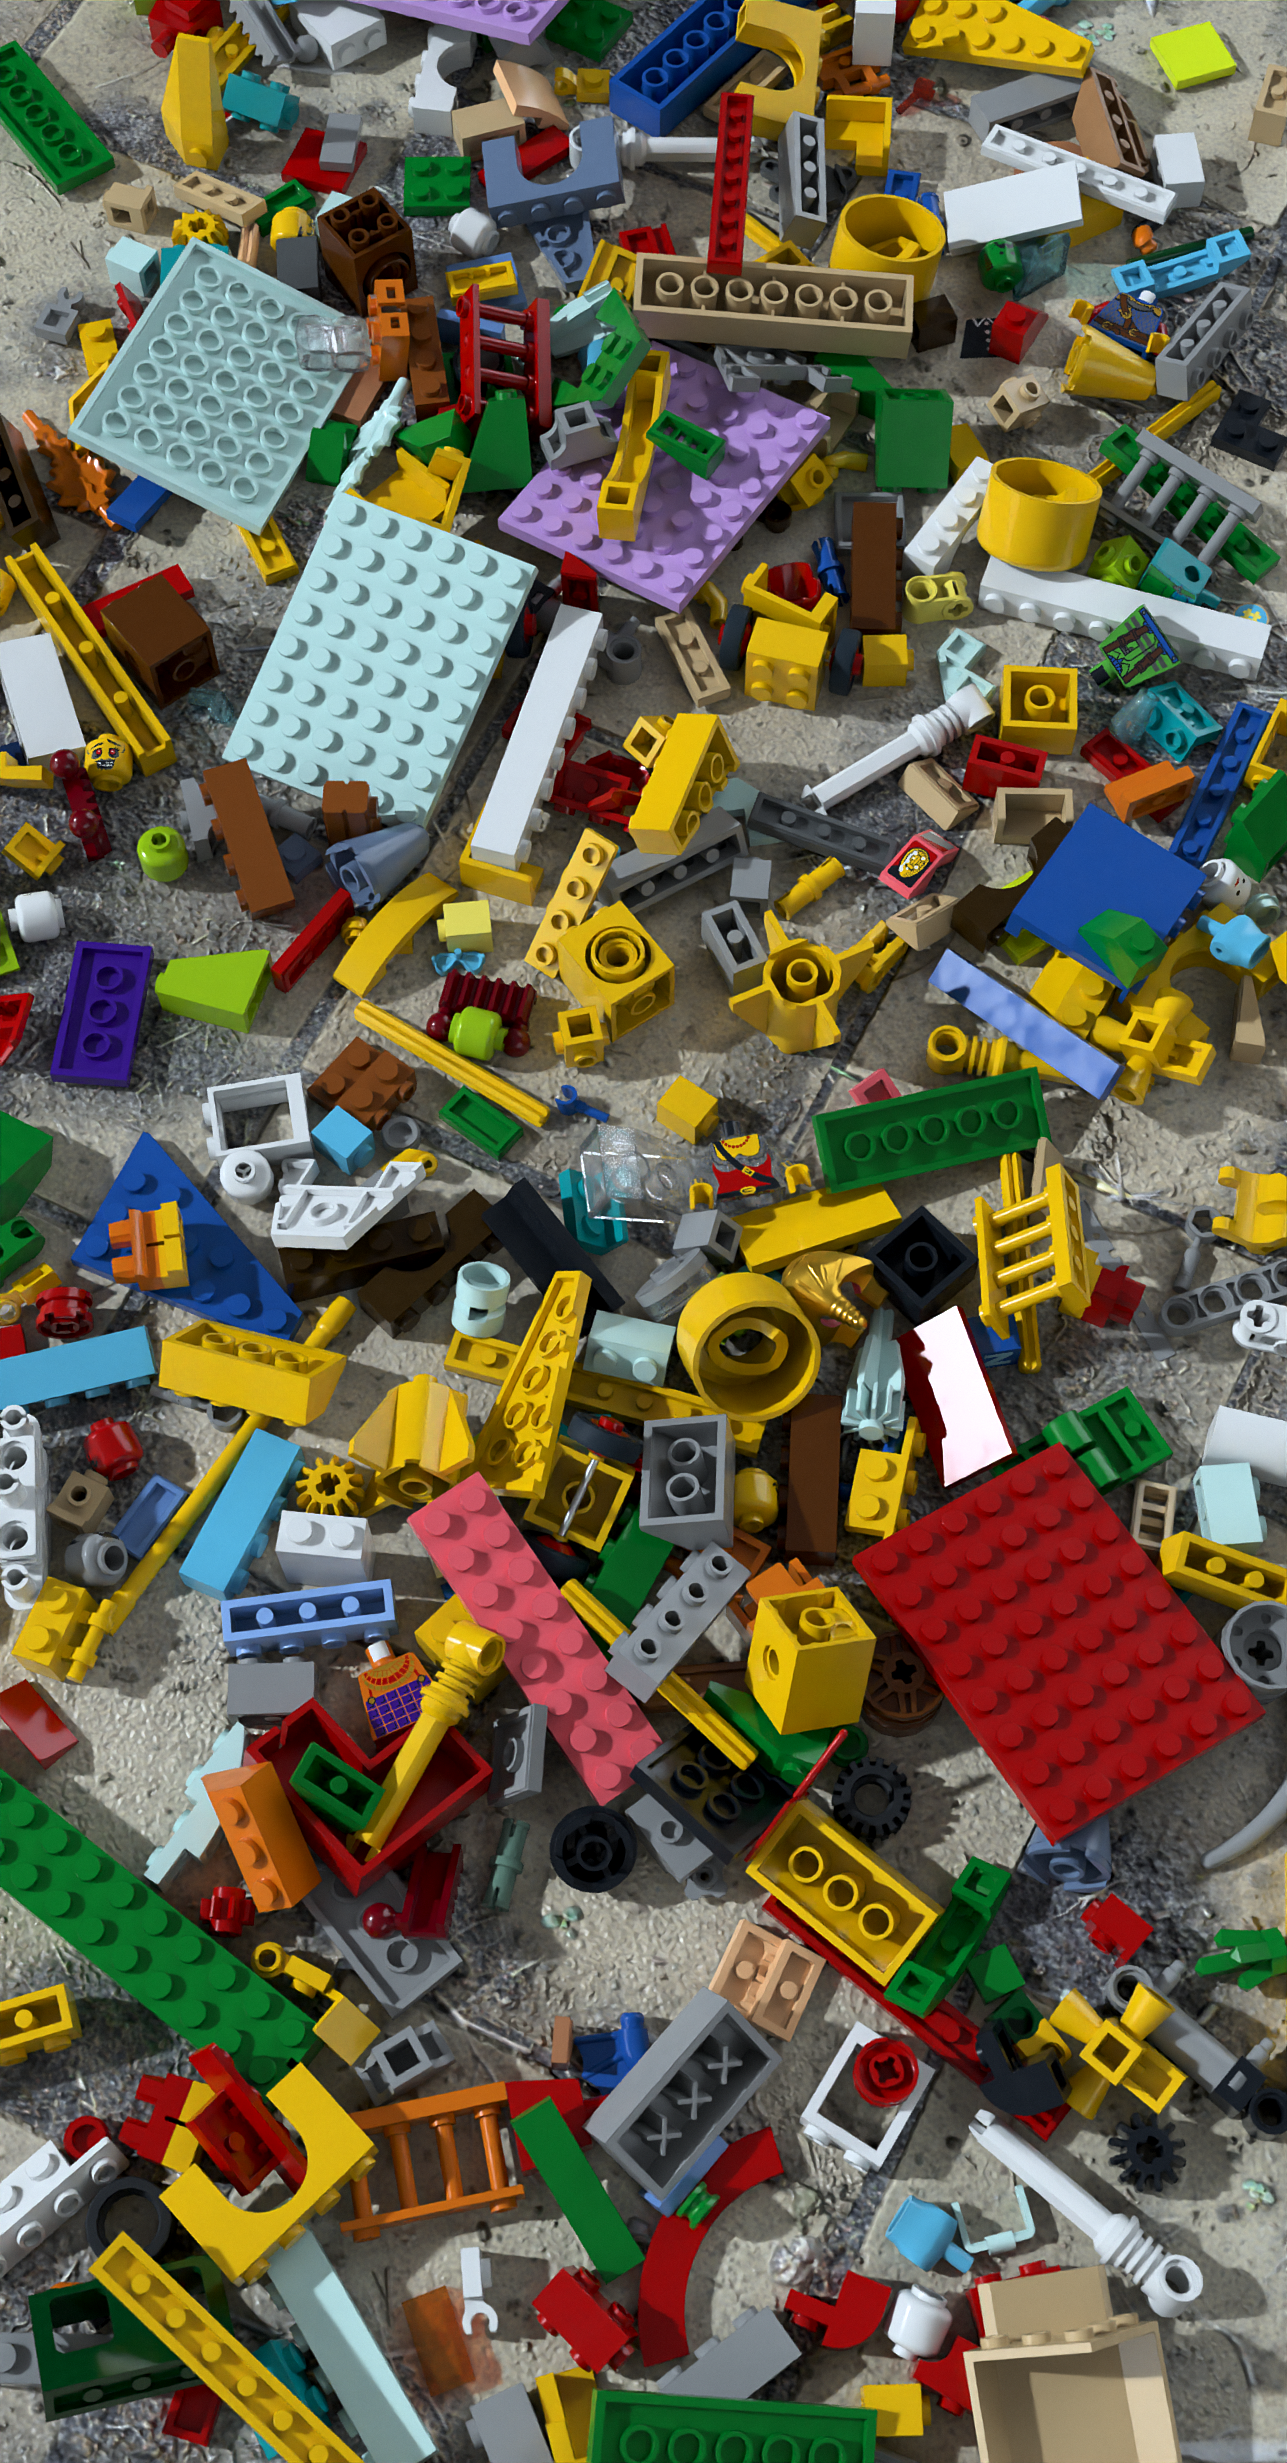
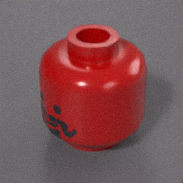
M107 1417L90 1426L92 1433L84 1439L82 1447L93 1471L103 1477H108L109 1481L112 1482L123 1479L140 1468L138 1463L144 1456V1450L133 1426L129 1422H114L112 1417Z

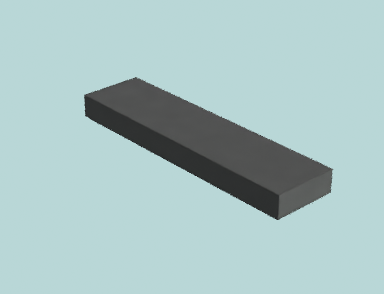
M762 792L758 793L746 828L827 857H835L838 861L880 875L893 860L899 841Z

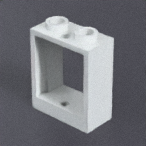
M300 1072L207 1088L209 1102L202 1103L205 1126H212L213 1137L206 1138L210 1161L217 1160L220 1169L223 1161L231 1153L243 1149L259 1152L267 1159L270 1166L282 1164L284 1158L315 1159L305 1091ZM289 1102L294 1139L228 1149L224 1112Z
M856 2021L801 2115L799 2123L806 2127L803 2132L804 2135L818 2145L827 2148L829 2143L844 2151L843 2160L863 2173H867L869 2168L878 2173L936 2070L917 2059L919 2075L916 2087L903 2103L878 2149L871 2148L818 2114L819 2109L853 2051L856 2050L860 2053L865 2044L875 2038H883Z

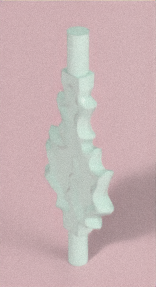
M400 377L388 399L384 400L380 409L374 412L372 419L360 428L359 436L352 444V450L348 456L350 465L340 477L341 482L333 493L334 498L323 516L325 520H327L338 492H346L349 488L355 491L356 486L362 483L364 472L370 466L372 459L377 458L385 446L390 447L395 431L401 426L400 417L403 413V405L401 403L411 387V382L407 378Z

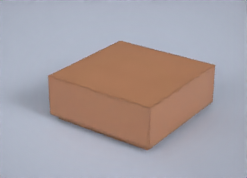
M555 2016L551 2056L553 2070L568 2071V2068H571L574 2024L571 2017Z

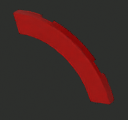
M771 2126L748 2134L729 2144L727 2149L669 2218L662 2215L649 2244L639 2286L638 2329L645 2369L690 2355L684 2317L688 2277L698 2249L712 2224L731 2203L748 2190L766 2180L784 2174ZM701 2182H705L707 2184V2192L710 2195L718 2194L721 2198L695 2230H692L689 2227L690 2220L687 2217L680 2218L676 2213Z

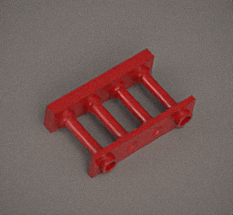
M472 283L464 295L458 298L456 305V315L460 317L461 394L457 404L458 413L461 414V418L468 429L483 414L487 400L481 399V382L521 390L522 394H525L529 441L539 443L540 435L547 433L552 428L549 300L536 297L523 312L479 303V284ZM480 318L520 326V329L523 330L524 343L521 344L480 335ZM480 350L521 358V361L524 362V376L480 367Z

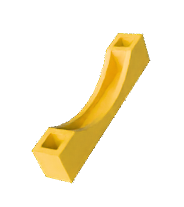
M649 350L627 384L624 415L617 451L611 470L602 482L597 503L599 538L635 542L657 445L646 438V432L665 410L671 386L670 352Z

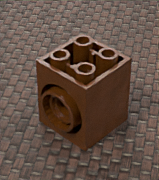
M375 187L317 217L325 276L361 318L369 315L368 295H374L375 280L402 279L404 295L418 289L412 229Z
M162 574L143 582L138 588L120 599L113 600L108 606L100 610L113 655L160 710H163L221 674L211 630L199 611L190 602L184 600Z

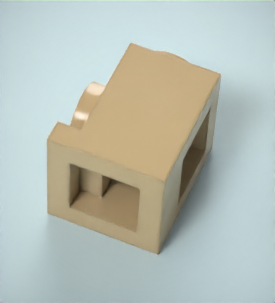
M113 182L111 188L107 189L104 193L102 205L106 210L109 225L146 235L158 213L154 187L147 185L145 189H141L132 185Z
M87 1469L84 1475L73 1470L53 1504L50 1503L46 1509L52 1522L76 1535L95 1532L115 1499L110 1488L106 1486L108 1480L93 1470ZM82 1492L87 1494L84 1500L77 1501Z

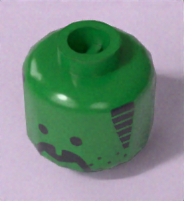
M994 239L988 242L978 254L977 265L983 286L988 290L1006 293L1011 291L1022 280L1024 267L1016 244L1005 239Z

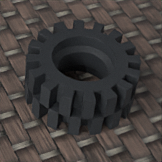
M869 1757L861 1759L860 1763L856 1764L853 1761L848 1764L845 1771L842 1770L838 1775L832 1795L835 1820L839 1819L841 1826L852 1832V1835L857 1839L864 1837L867 1838L866 1842L874 1843L876 1838H881V1841L887 1840L890 1834L899 1832L903 1823L906 1822L912 1803L911 1786H907V1777L904 1772L899 1774L897 1772L898 1766L892 1762L888 1766L883 1763L884 1759L877 1757L876 1762L870 1761ZM867 1784L881 1787L886 1792L889 1801L885 1811L878 1815H867L861 1812L855 1803V1793L860 1787Z

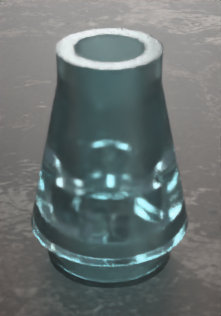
M1141 688L1111 718L1110 733L1119 741L1133 745L1135 740L1142 738L1152 712L1159 702V698L1150 690Z

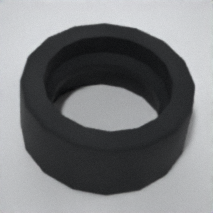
M135 2176L115 2179L100 2189L89 2205L85 2220L87 2241L94 2254L99 2258L110 2246L104 2225L108 2211L121 2198L136 2195L145 2197L153 2203L158 2212L159 2219L156 2236L143 2250L156 2263L164 2258L174 2243L178 2227L176 2216L159 2198L164 2190L149 2179Z

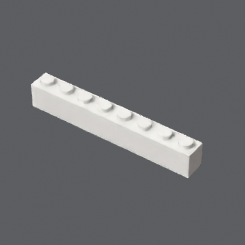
M992 555L980 585L977 603L978 608L992 613H1001L1026 622L1053 627L1063 632H1072L1091 637L1097 641H1104L1139 606L1145 604L1182 662L1196 665L1202 669H1211L1230 674L1236 678H1245L1252 681L1256 680L1272 625L1067 571L1041 572L1019 568L1000 561Z
M560 604L470 845L472 859L518 872L521 862L526 863L528 861L532 845L530 841L532 831L538 832L543 817V810H541L543 801H549L553 792L554 779H552L555 770L560 771L565 757L563 746L566 739L571 740L576 727L575 713L577 710H582L585 705L587 696L586 683L588 680L593 681L598 664L596 659L598 651L603 652L607 644L608 630L603 628V613Z

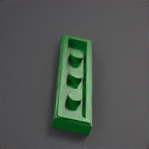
M547 2096L510 2120L512 2127L605 2284L607 2285L645 2260L642 2251L551 2097Z

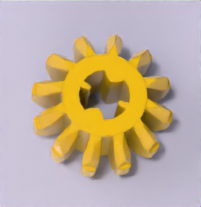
M195 208L194 213L188 214L183 212L181 219L174 220L171 236L173 246H187L192 236L207 244H220L222 246H228L227 244H229L228 228H226L220 214L213 215L210 209L202 213Z
M334 1455L329 1465H324L322 1458L317 1457L315 1460L317 1468L315 1470L303 1466L301 1472L305 1480L296 1481L295 1483L296 1492L300 1494L296 1498L298 1508L306 1509L305 1513L344 1516L347 1512L351 1515H358L359 1508L356 1503L366 1499L365 1491L361 1489L365 1482L362 1474H354L356 1469L351 1461L341 1466L339 1457ZM334 1487L336 1493L327 1496L325 1489Z

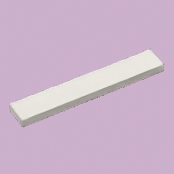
M995 124L981 145L980 155L1024 172L1075 160L1078 168L1080 193L1162 225L1177 203L1178 193L998 124Z

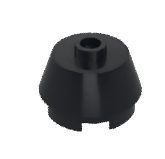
M595 1805L581 1807L567 1814L555 1827L549 1847L552 1866L561 1880L576 1890L588 1893L606 1892L624 1881L635 1865L638 1851L636 1835L630 1823L615 1810Z

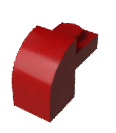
M848 2270L844 2276L834 2306L790 2289L782 2311L791 2314L789 2323L812 2333L816 2332L817 2326L826 2329L820 2348L829 2351L850 2350L866 2341L876 2330L883 2317L892 2288Z

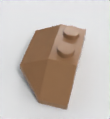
M1089 66L1083 77L1072 115L1076 138L1080 144L1083 156L1136 178H1141L1150 172L1152 166L1137 120L1126 99L1116 89L1118 84L1115 78Z

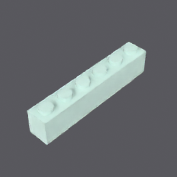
M292 2197L288 2198L287 2200H285L284 2202H282L281 2204H279L278 2206H276V2207L273 2208L272 2210H275V2209H277V2208L283 2206V2205L286 2204L288 2201H290V2200L292 2199ZM307 2221L303 2225L306 2232L297 2243L286 2251L280 2247L267 2260L271 2265L267 2273L272 2282L265 2287L278 2310L281 2311L287 2307L296 2322L289 2327V2330L301 2351L304 2353L311 2349L317 2359L319 2366L313 2369V2372L326 2395L335 2391L344 2408L338 2411L337 2415L351 2438L359 2434L368 2449L361 2456L365 2463H424L440 2452Z

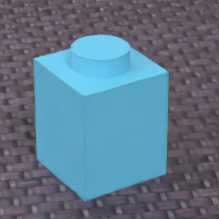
M338 1105L311 1131L315 1150L349 1176L358 1168H364L375 1154L376 1147L373 1132Z

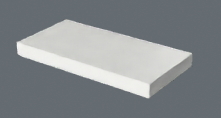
M1075 160L943 192L948 245L951 257L982 250L988 242L994 239L1016 242L1084 226L1078 168Z

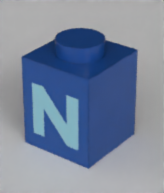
M1014 1314L1008 1316L1010 1338L1002 1340L992 1327L987 1328L980 1316L967 1318L986 1368L1018 1363L1022 1347Z

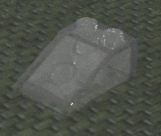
M596 1125L579 1146L589 1218L680 1224L682 1214L699 1212L698 1204L692 1210H690L689 1189L695 1184L690 1151L634 1127Z

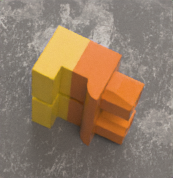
M177 1201L161 1203V1209L143 1213L137 1209H129V1219L108 1224L110 1243L113 1249L132 1247V1255L112 1258V1272L116 1284L138 1283L141 1291L189 1286L183 1218Z

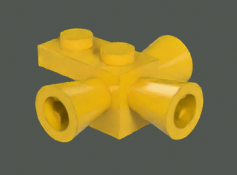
M1161 987L1158 989L1152 1015L1134 1011L1127 1025L1104 1014L1100 1015L1094 1022L1090 1033V1043L1104 1053H1123L1127 1060L1126 1068L1110 1092L1119 1100L1131 1105H1142L1151 1074L1201 1085L1217 1053L1211 1044L1177 1036L1175 1029L1194 1007L1193 1001L1185 993L1171 987Z
M1138 1981L1121 2020L1114 2016L1103 2021L1076 1987L1072 1989L1058 2005L1048 2021L1050 2025L1086 2044L1079 2056L1087 2064L1069 2079L1073 2090L1066 2103L1084 2117L1094 2120L1110 2084L1112 2083L1115 2086L1122 2084L1157 2114H1160L1188 2076L1143 2039L1176 2011L1175 2008L1155 1990Z

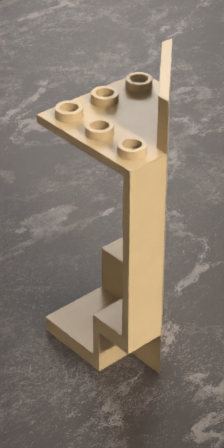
M1105 2264L977 2284L986 2337L980 2338L981 2347L965 2351L963 2355L981 2463H1183L1157 2320L1139 2321L1138 2313L1113 2316Z

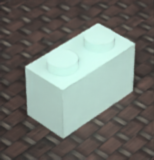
M597 1310L588 1337L583 1370L663 1387L670 1362L676 1327Z
M1249 1462L1199 1466L1193 1478V1486L1202 1537L1248 1555H1256L1263 1541L1267 1539V1524L1264 1515L1258 1514L1256 1501L1260 1500V1484L1258 1477L1251 1475Z

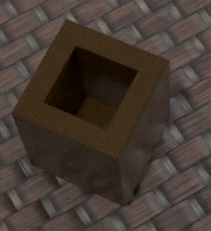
M945 294L913 303V333L911 342L917 353L955 343L958 317Z

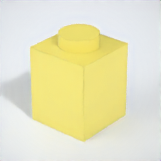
M488 900L443 904L444 919L437 920L439 942H447L448 953H454L456 948H460L462 952H494Z

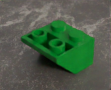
M1280 769L1277 770L1270 780L1263 778L1252 794L1253 799L1248 805L1243 802L1238 806L1230 820L1234 825L1224 839L1227 847L1223 858L1232 860L1244 874L1258 883L1265 878L1287 852V775Z

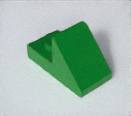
M327 419L322 429L312 428L305 474L307 482L338 487L341 482L340 477L349 463L348 456L352 450V444L359 436L358 425Z

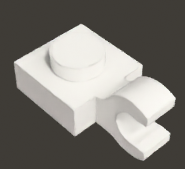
M479 2247L460 2248L463 2298L465 2301V2313L462 2319L463 2330L467 2336L473 2335L472 2321L474 2317L484 2314L489 2318L490 2332L497 2333L499 2327L497 2313L484 2301V2288L493 2287L491 2259L482 2258V2251Z

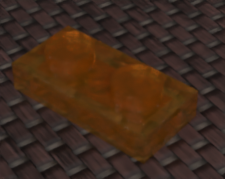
M446 2285L401 2302L431 2397L434 2398L476 2381L477 2379Z

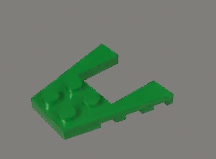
M616 288L612 289L595 316L597 320L605 326L614 329L615 332H611L603 341L601 354L595 363H591L585 369L581 378L583 382L579 388L557 377L551 384L552 413L556 409L588 400L593 410L612 408L651 349L652 345L647 335L638 326L639 320L631 313L633 310L631 305L625 301L626 296Z

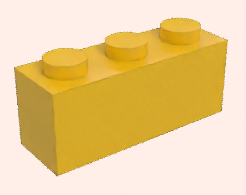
M1182 1531L1162 1540L1156 1568L1169 1585L1235 1610H1239L1255 1601L1272 1600L1287 1605L1286 1568L1187 1531Z

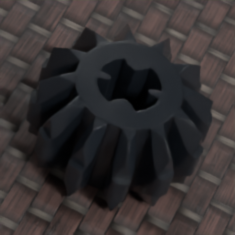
M1136 2112L1130 2116L1131 2127L1122 2121L1115 2126L1116 2132L1121 2138H1110L1107 2146L1111 2150L1120 2152V2154L1111 2157L1108 2160V2164L1110 2167L1123 2165L1125 2171L1117 2178L1121 2184L1127 2182L1131 2176L1135 2177L1134 2192L1142 2193L1148 2180L1151 2190L1154 2194H1158L1163 2191L1162 2179L1171 2185L1178 2181L1179 2178L1171 2167L1183 2168L1186 2165V2159L1173 2154V2152L1182 2149L1185 2146L1184 2139L1171 2141L1168 2135L1174 2131L1175 2125L1169 2122L1162 2130L1159 2129V2115L1157 2113L1149 2115L1145 2126L1142 2116ZM1144 2143H1148L1153 2147L1150 2152H1156V2157L1147 2164L1140 2159L1143 2154L1137 2155L1136 2149H1139Z

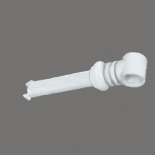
M579 126L575 127L569 135L570 164L574 170L577 169L582 158ZM631 127L627 132H623V136H619V132H616L620 160L623 162V167H628L630 171H635V167H642L645 162L716 161L717 137H646L642 132H635V127ZM752 136L751 148H762V140ZM750 152V164L761 160V152Z
M969 684L953 694L945 702V705L939 706L931 711L930 714L924 716L917 714L912 717V723L908 725L907 732L814 788L810 789L808 784L805 785L800 800L803 801L811 796L818 806L815 812L827 816L826 810L916 756L931 755L935 757L941 753L942 747L946 743L952 742L960 737L961 734L969 735L978 731L994 718L995 712L976 684Z
M980 2109L975 2118L983 2123L987 2129L975 2119L968 2126L978 2142L1093 2239L1094 2250L1102 2256L1099 2260L1101 2264L1112 2265L1116 2269L1121 2265L1124 2267L1121 2273L1125 2277L1129 2273L1133 2275L1131 2282L1134 2285L1140 2281L1142 2283L1140 2290L1144 2292L1146 2303L1153 2312L1167 2318L1179 2316L1200 2295L1203 2288V2277L1200 2269L1192 2260L1185 2256L1172 2255L1170 2252H1167L1165 2255L1160 2253L1163 2247L1159 2243L1156 2247H1153L1151 2244L1154 2239L1151 2236H1148L1146 2240L1142 2237L1144 2230L1140 2228L1139 2219L1135 2215L1129 2219L1123 2213L1112 2214L998 2116ZM1166 2279L1173 2281L1178 2286L1180 2294L1169 2288Z

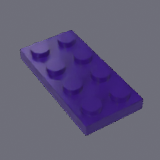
M77 941L50 1070L53 1082L129 1088L154 959L152 946Z

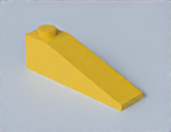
M178 33L161 107L165 133L186 165L217 171L230 142L212 42L210 38Z

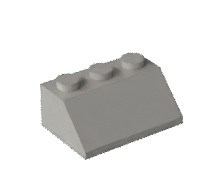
M727 1414L644 1421L639 1528L642 1532L689 1550H703L711 1541L721 1548L733 1547L736 1441Z

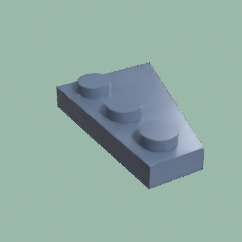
M589 211L549 218L545 221L525 223L524 225L567 293L579 291L595 254Z

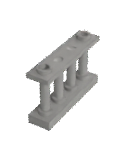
M1143 428L1135 439L1140 451L1138 455L1141 458L1110 502L1101 497L1097 516L1113 527L1116 523H1119L1159 549L1165 538L1150 528L1180 485H1185L1188 481L1199 488L1197 490L1199 495L1169 537L1179 546H1181L1210 503L1214 504L1218 500L1228 506L1226 509L1228 512L1227 516L1197 557L1198 560L1209 567L1240 521L1244 522L1247 518L1256 524L1264 511L1260 501ZM1160 463L1169 469V478L1138 521L1122 511V508L1152 466L1156 467ZM1211 568L1212 574L1208 581L1213 584L1217 576L1215 570Z

